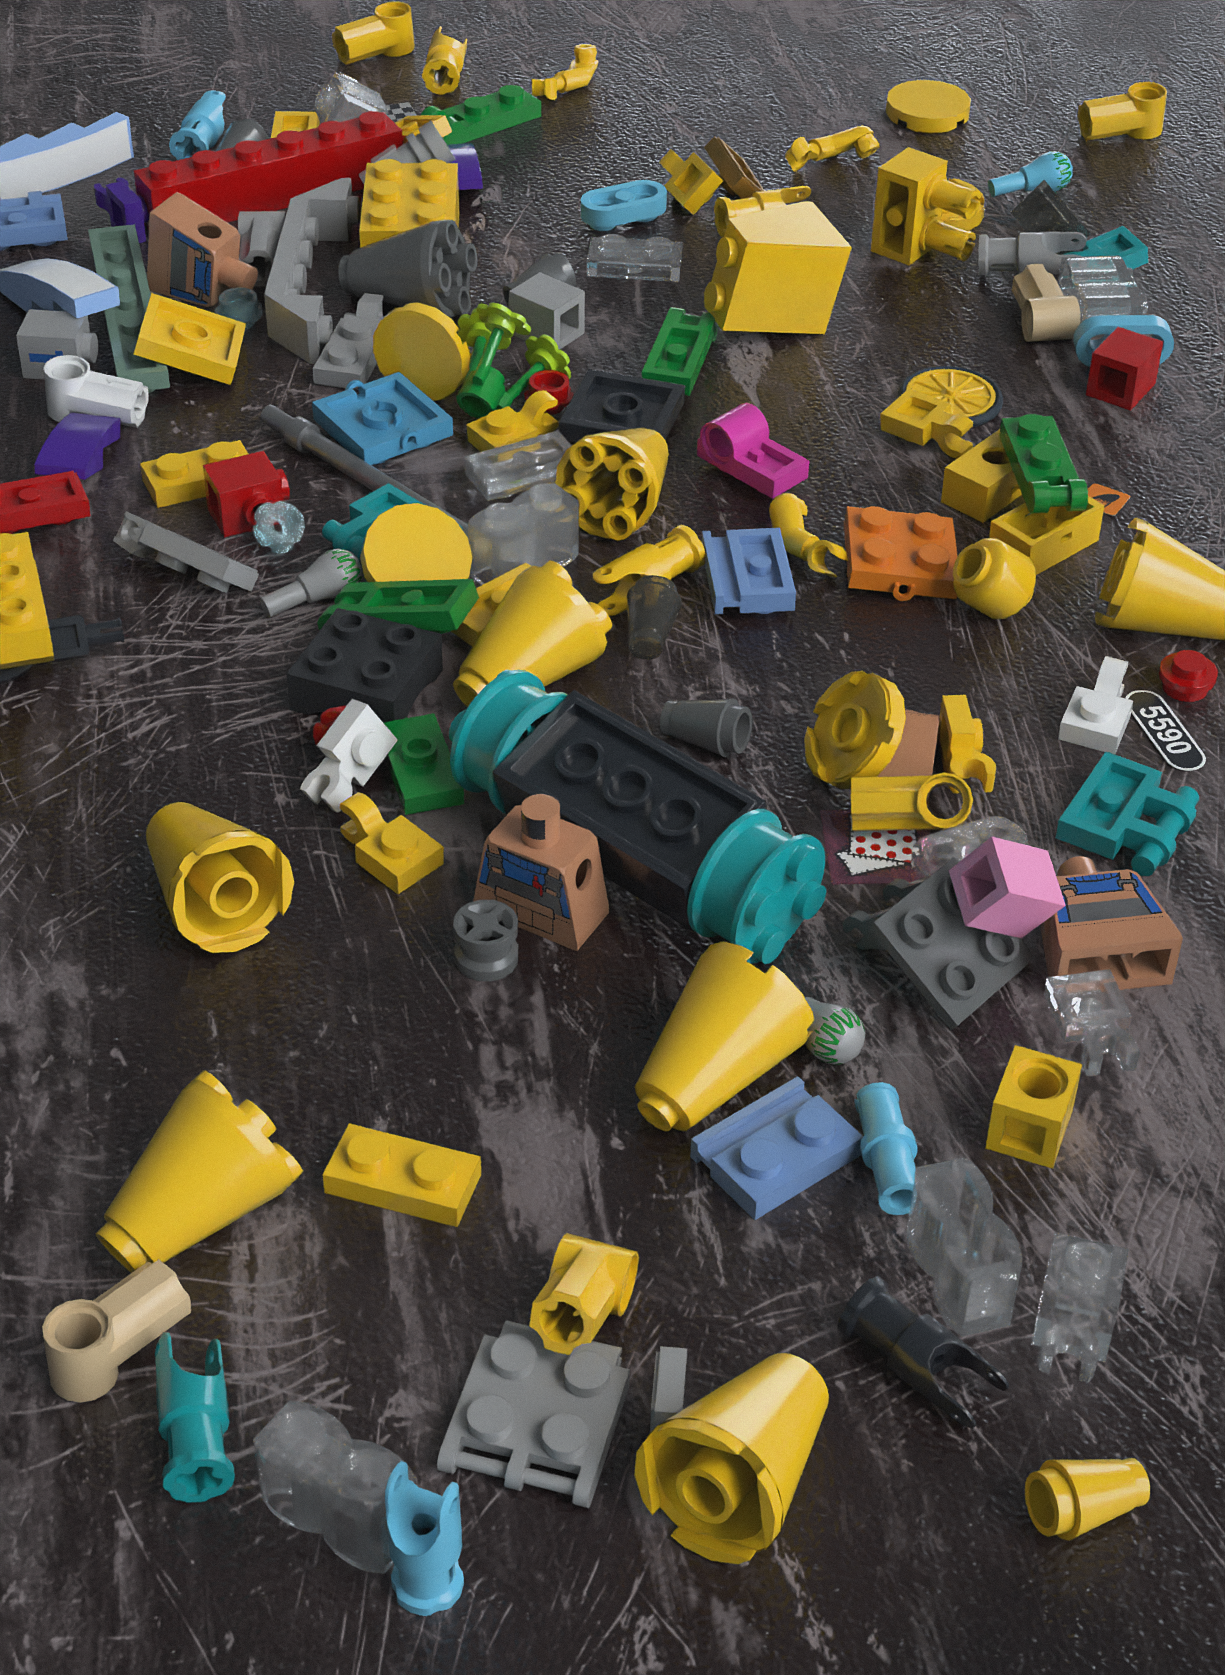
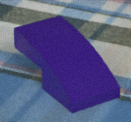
M472 143L447 145L456 159L451 163H458L459 190L483 189L480 165L474 145Z
M70 413L56 425L43 444L35 461V474L52 475L74 471V473L77 472L79 479L85 480L103 469V448L120 439V418Z

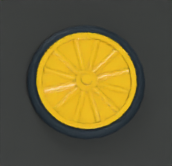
M936 366L916 371L905 378L898 390V398L910 388L952 403V414H960L970 418L973 421V427L986 424L994 419L1001 411L1003 405L1002 392L995 382L979 372L961 367Z

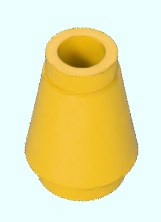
M1135 1458L1123 1460H1047L1042 1464L1039 1471L1028 1475L1025 1483V1500L1033 1524L1043 1535L1048 1537L1057 1535L1063 1540H1072L1133 1510L1135 1507L1143 1506L1150 1497V1484L1147 1473L1142 1464Z

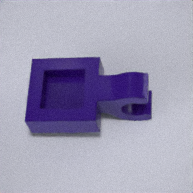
M121 177L116 178L115 183L106 185V188H103L100 183L94 184L96 204L110 214L111 227L135 224L139 243L146 242L144 223L148 222L149 214L142 196L136 195L129 188L128 181Z

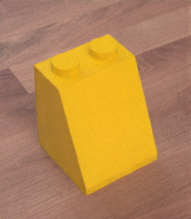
M803 201L729 218L724 237L719 240L717 245V263L712 281L705 288L704 307L714 316L715 322L722 331L825 334L852 247L813 202Z

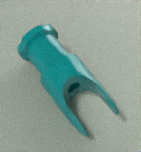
M163 1332L155 1349L158 1429L161 1437L168 1442L169 1462L164 1466L162 1473L163 1488L175 1500L204 1502L212 1497L226 1493L233 1485L235 1478L234 1465L226 1457L224 1451L223 1434L228 1430L230 1421L221 1344L218 1339H212L209 1343L205 1357V1376L181 1369L172 1356L171 1336L169 1332Z

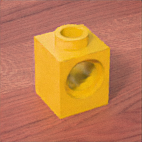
M1015 1045L993 1102L985 1149L1053 1169L1073 1112L1082 1064Z

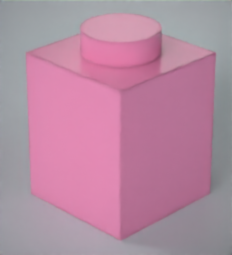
M990 837L949 870L964 924L968 927L1022 939L1066 906L1047 850Z

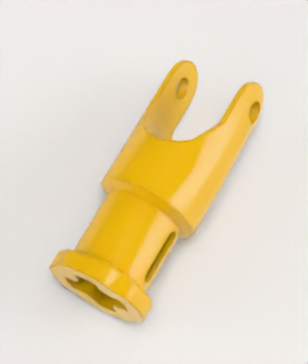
M441 26L432 36L426 65L422 73L426 88L438 95L453 92L458 86L467 49V39L462 44L454 38L443 35L441 33Z
M808 186L761 191L753 193L751 198L737 200L719 197L715 201L714 206L717 231L721 237H724L729 218L786 206V203L802 201L810 196L811 189Z
M679 525L673 528L664 540L654 545L649 543L643 544L597 569L593 573V580L597 583L609 584L620 579L613 595L602 600L597 605L602 607L608 616L619 614L667 588L671 583V579L684 571L693 573L705 564L706 554L697 534L688 526Z

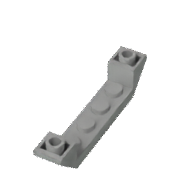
M340 178L290 199L264 293L268 337L309 364L317 362L324 345L330 341L333 333V322L331 315H324L323 296L300 295V293L305 294L306 269H311L313 262L312 246H317L318 241L348 242L352 225L360 223V196H352L351 178Z

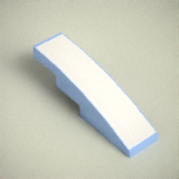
M115 112L85 128L70 123L41 138H36L26 133L0 146V198L28 197V192L41 191L44 193L99 174L134 158L129 117Z
M45 258L26 261L0 269V292L26 312L29 309L65 311L77 319L120 305L119 290L116 285L95 272L69 261Z

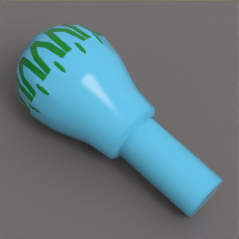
M1050 151L1039 156L1030 164L1021 167L1019 172L990 179L988 181L989 192L992 197H996L1021 189L1024 191H1058L1066 187L1073 175V166L1065 154L1058 151Z

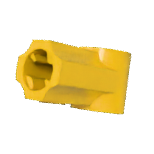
M398 1L383 3L375 8V15L335 27V32L332 33V41L339 60L348 65L379 54L398 57L411 53L415 48L411 7L404 2Z
M1139 82L1131 85L1127 94L1084 101L1083 105H1079L1078 109L1081 135L1086 141L1123 134L1142 140L1158 137L1163 130L1167 97L1166 88L1154 82Z
M944 772L928 776L851 778L852 831L926 829L948 831L956 829L965 823L971 813L973 803L971 789L965 780L955 774ZM946 785L955 788L960 793L963 805L956 816L949 819H940L931 814L927 808L926 801L929 793L934 788Z
M569 1233L562 1237L553 1259L549 1280L533 1301L529 1327L540 1335L545 1349L570 1355L574 1348L593 1341L609 1314L619 1317L624 1314L636 1280L639 1262L637 1251Z

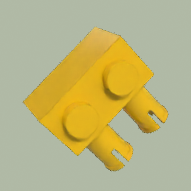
M907 147L878 168L871 252L909 266L932 249L956 257L958 260L966 261L975 247V243L967 240L974 241L976 235L971 231H965L942 223V209L970 220L975 216L981 202L972 198H981V192L977 189H970L947 181V160Z

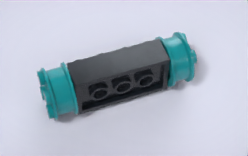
M507 669L488 683L477 694L468 708L460 712L450 725L449 739L452 741L450 767L457 784L470 792H488L493 805L505 813L506 816L515 806L521 805L529 796L545 794L554 797L560 804V819L590 830L597 837L604 877L703 937L720 935L732 944L751 950L754 953L746 961L750 964L758 962L769 964L773 962L803 920L812 918L819 911L825 900L826 887L821 885L825 869V850L820 840L809 834L792 836L782 830L779 818L767 810L766 800L575 690L569 695L563 692L547 693L541 680L534 674L526 670Z

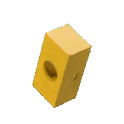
M1000 429L947 465L944 471L941 503L982 523L1022 495L999 437Z
M1088 496V504L1085 511L1067 512L1065 507H1050L1048 513H1034L1025 517L1030 512L1026 503L992 520L989 538H997L1028 556L1036 568V575L1099 540L1104 505Z

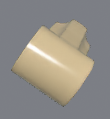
M1043 264L1027 265L1020 274L1014 276L1012 292L1022 310L1021 325L1024 339L1027 342L1073 339L1075 330L1080 325V307L1075 295L1064 296L1055 277L1045 270Z
M159 1259L154 1263L146 1262L93 1301L85 1299L67 1301L55 1307L46 1316L42 1326L50 1383L57 1395L68 1401L86 1402L107 1394L116 1383L119 1375L118 1366L191 1313L190 1296L183 1289L176 1273Z

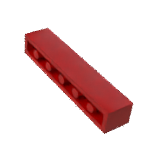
M369 111L362 113L359 118L342 122L326 121L319 124L317 128L300 132L292 130L283 131L277 137L266 140H246L237 143L232 148L219 151L203 150L194 153L192 157L181 160L153 162L147 168L134 170L136 193L144 199L149 216L152 210L178 192L227 223L237 221L239 211H277L288 208L291 198L340 178H351L352 192L364 189L359 173L366 169L367 163H372V158L393 144L396 148L403 145L402 129L384 112ZM148 220L147 223H144V226L148 229V231H149V220Z

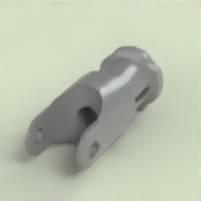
M1020 232L1018 237L989 238L987 234L979 235V275H988L989 271H1018L1020 274L1030 264H1043L1045 270L1053 275L1078 273L1085 268L1083 257L1079 255H1058L1056 253L1060 251H1076L1084 248L1087 242L1086 237L1079 232ZM1072 239H1078L1079 241L1073 242V241H1071V240H1072ZM1075 263L1077 266L1073 267L1070 264Z

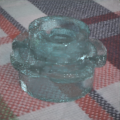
M241 287L231 288L222 292L219 295V306L215 309L216 314L246 323L245 330L251 328L263 315L262 305L258 302L256 292Z
M277 501L275 504L266 502L258 507L254 514L256 525L253 526V534L257 542L263 547H270L273 553L284 554L291 551L293 544L299 542L304 533L305 523L301 512L294 505L284 501ZM275 522L281 525L280 532L274 530L273 525Z

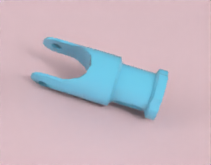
M216 90L205 92L201 99L187 113L182 121L181 129L172 135L169 142L170 152L177 160L192 157L190 154L194 148L197 149L196 153L209 150L217 143L223 134L225 124L222 107L226 98L224 93Z
M400 1461L391 1472L385 1490L389 1555L394 1563L391 1583L392 1588L396 1592L397 1602L401 1607L410 1613L428 1616L437 1611L451 1608L460 1598L464 1586L463 1572L458 1564L462 1550L458 1483L451 1482L443 1496L419 1488L413 1481L409 1480L407 1463Z

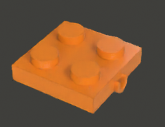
M847 506L844 520L845 549L848 556V561H846L848 588L892 592L894 598L899 601H908L914 595L957 599V594L954 590L953 567L958 555L953 518L941 517L930 512L913 514L888 511L875 506L867 508ZM907 585L908 592L905 594L900 593L899 587Z

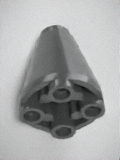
M449 219L432 221L353 250L350 255H344L339 263V280L342 289L346 293H353L358 298H361L364 293L383 295V304L403 307L408 303L418 302L435 307L448 317L468 314L471 307L469 294L470 272H474L477 268V252L472 243H465L464 237L455 221Z

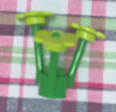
M478 304L477 308L471 312V315H461L458 320V326L460 327L458 336L461 338L462 344L466 341L467 346L473 347L470 357L469 371L456 395L457 403L465 413L478 419L494 410L507 406L510 407L513 400L529 386V379L536 372L555 370L564 373L570 379L571 371L567 366L570 362L568 355L564 351L559 350L557 343L549 335L542 334L538 338L535 336L528 337L525 341L528 348L525 352V358L531 368L505 391L504 376L497 369L491 367L497 349H507L510 346L513 334L529 335L532 328L525 323V317L511 312L510 309L501 304Z

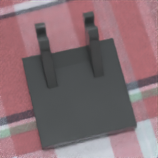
M955 857L932 875L910 883L900 878L890 882L883 889V899L888 901L893 896H898L901 900L893 907L871 915L858 910L853 912L843 922L845 933H849L854 928H858L862 932L863 938L855 944L857 948L861 950L877 949L888 951L950 1030L963 1022L1036 958L1020 938L965 926L949 870L959 863Z

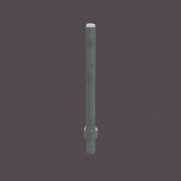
M267 405L262 410L261 421L284 435V441L301 453H313L372 491L388 483L423 504L438 508L456 520L463 527V531L469 540L471 552L475 555L483 554L488 548L489 538L324 437L320 434V429L315 424L301 416L293 418L274 405Z

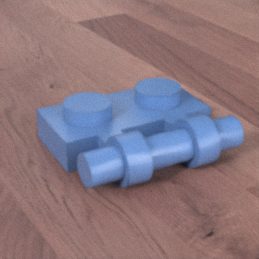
M41 191L28 192V197L0 198V251L16 245L33 244L36 246H49L57 241L68 240L61 194L42 195Z

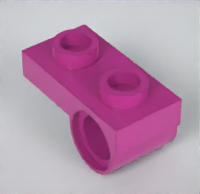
M742 403L706 423L701 428L700 437L697 442V456L771 498H775L777 495L782 494L808 478L809 460L769 439L767 420L763 413L753 404Z

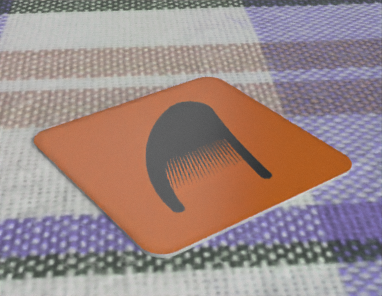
M1096 483L1088 488V496L1103 504V513L1112 516L1116 515L1130 499L1128 494Z

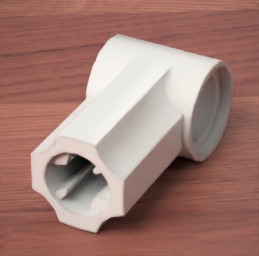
M57 356L45 363L44 380L47 412L53 420L60 422L70 413L120 418V424L138 428L144 420L149 395L148 387L143 386L142 382L93 372L90 370L89 363L78 356Z

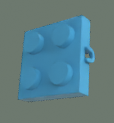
M400 372L365 384L360 380H352L347 384L345 391L312 402L313 420L347 451L370 465L384 463L389 458L417 448L428 447L433 442L453 436V418ZM357 386H358V392H359L358 395H357V393L353 390V389H354L355 387H357Z

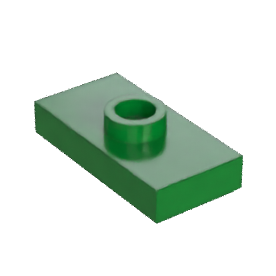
M435 714L383 722L398 740L386 755L385 761L405 815L464 804V788L457 784L452 775L450 752Z

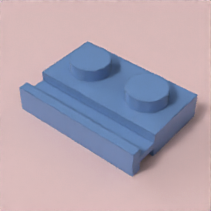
M780 528L726 530V537H711L710 531H702V544L706 554L705 569L715 614H723L724 607H738L740 613L769 614L777 611H795L796 590Z
M798 1076L691 1138L690 1157L696 1163L702 1161L710 1169V1177L754 1220L861 1156L860 1142L863 1136L819 1095L812 1097L804 1090L805 1082Z

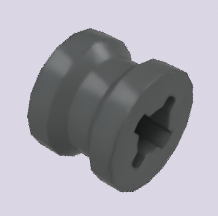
M477 900L461 907L454 916L453 934L457 941L454 959L459 972L467 978L476 981H495L512 973L518 964V944L515 940L518 936V917L514 910L505 903L496 900Z

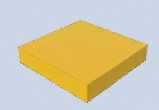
M151 293L133 354L231 385L246 323Z

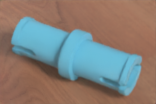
M883 1082L872 1083L860 1089L856 1094L857 1099L854 1100L864 1134L860 1142V1151L865 1165L873 1170L878 1191V1202L881 1209L888 1214L905 1215L919 1208L922 1204L921 1198L925 1196L914 1163L918 1147L912 1130L904 1125L896 1088Z

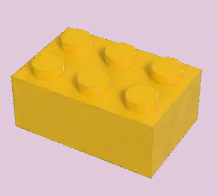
M383 159L376 163H367L359 229L360 248L432 221L449 219L455 221L459 227L458 163H446L438 159H430L422 163H400L394 159Z

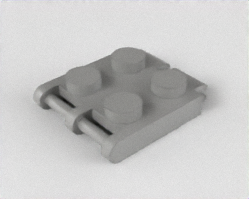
M507 1320L503 1325L499 1338L484 1334L441 1445L437 1460V1470L454 1474L457 1467L504 1478V1486L506 1488L521 1491L524 1484L572 1495V1503L574 1505L589 1508L629 1390L630 1369L620 1367L622 1348L592 1341L591 1343L581 1344L574 1348L570 1355L561 1354L545 1349L540 1335L528 1325ZM465 1447L510 1457V1461L507 1463L466 1453L463 1450ZM531 1463L578 1474V1478L575 1480L531 1469L530 1466Z

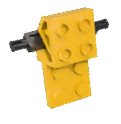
M28 532L18 534L0 533V684L18 679L36 665L85 658L89 656V646L124 642L120 618L86 625L81 615L47 620L38 571L33 558Z

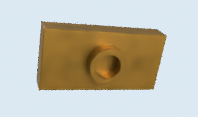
M714 136L704 147L720 171L718 176L724 180L721 184L722 187L735 197L737 194L742 199L751 198L753 193L765 191L745 160L722 139Z

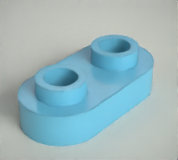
M637 180L588 191L581 197V219L590 225L591 228L598 231H609L617 225L636 221H653L657 216L662 215L666 211L667 189L655 181Z
M1155 315L1093 316L1084 320L1076 328L1073 336L1077 357L1088 367L1091 365L1092 353L1117 327L1139 334H1153L1152 338L1163 341L1159 364L1163 363L1171 355L1174 348V339L1168 323ZM1105 334L1102 338L1098 340L1091 339L1096 335Z

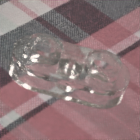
M993 816L924 836L912 848L909 869L910 877L915 881L932 875L953 857L960 862L990 837L1027 845V835L1019 825L1009 819Z

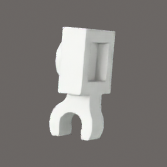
M1106 656L1101 665L1094 690L1076 686L1060 724L1059 740L1116 754L1129 722L1133 705L1132 700L1121 698L1124 689L1122 680L1128 667L1127 661Z
M351 699L316 745L326 757L315 770L308 774L300 789L313 803L318 805L323 800L332 811L338 813L341 811L340 803L352 796L351 782L363 787L398 740L368 704Z

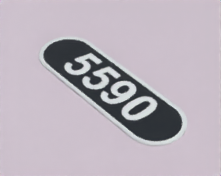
M1137 690L1126 696L1125 699L1133 701L1132 715L1169 765L1179 770L1193 771L1205 764L1206 757L1160 695L1147 690Z

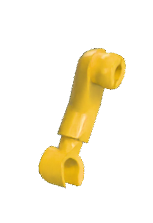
M591 44L576 45L574 48L575 59L572 60L569 69L558 72L549 79H532V95L535 97L545 95L547 99L555 100L557 99V91L565 93L587 86L598 66L596 46Z
M861 125L832 135L811 139L808 143L804 137L797 138L786 152L785 157L793 172H796L809 159L819 161L847 152L855 148L857 155L863 159L875 153L880 146L877 139L873 136L874 132L869 127Z
M792 493L777 495L770 504L769 512L772 528H780L786 552L807 561L809 567L815 572L837 578L838 576L826 567L824 562L825 554L829 550L836 557L848 561L847 552L838 544L827 540H819L817 536L804 529L802 515L807 516L808 510L803 500L797 498Z

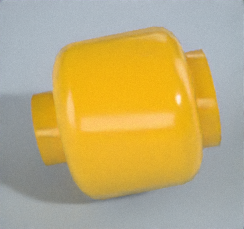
M984 538L965 547L955 560L953 567L954 590L961 601L992 619H1006L1018 613L1031 600L1036 584V568L1028 556L997 538Z

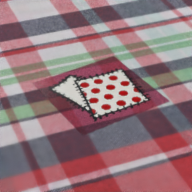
M851 809L820 810L832 885L890 883L898 878L910 883L932 875L938 870L930 829L852 831Z

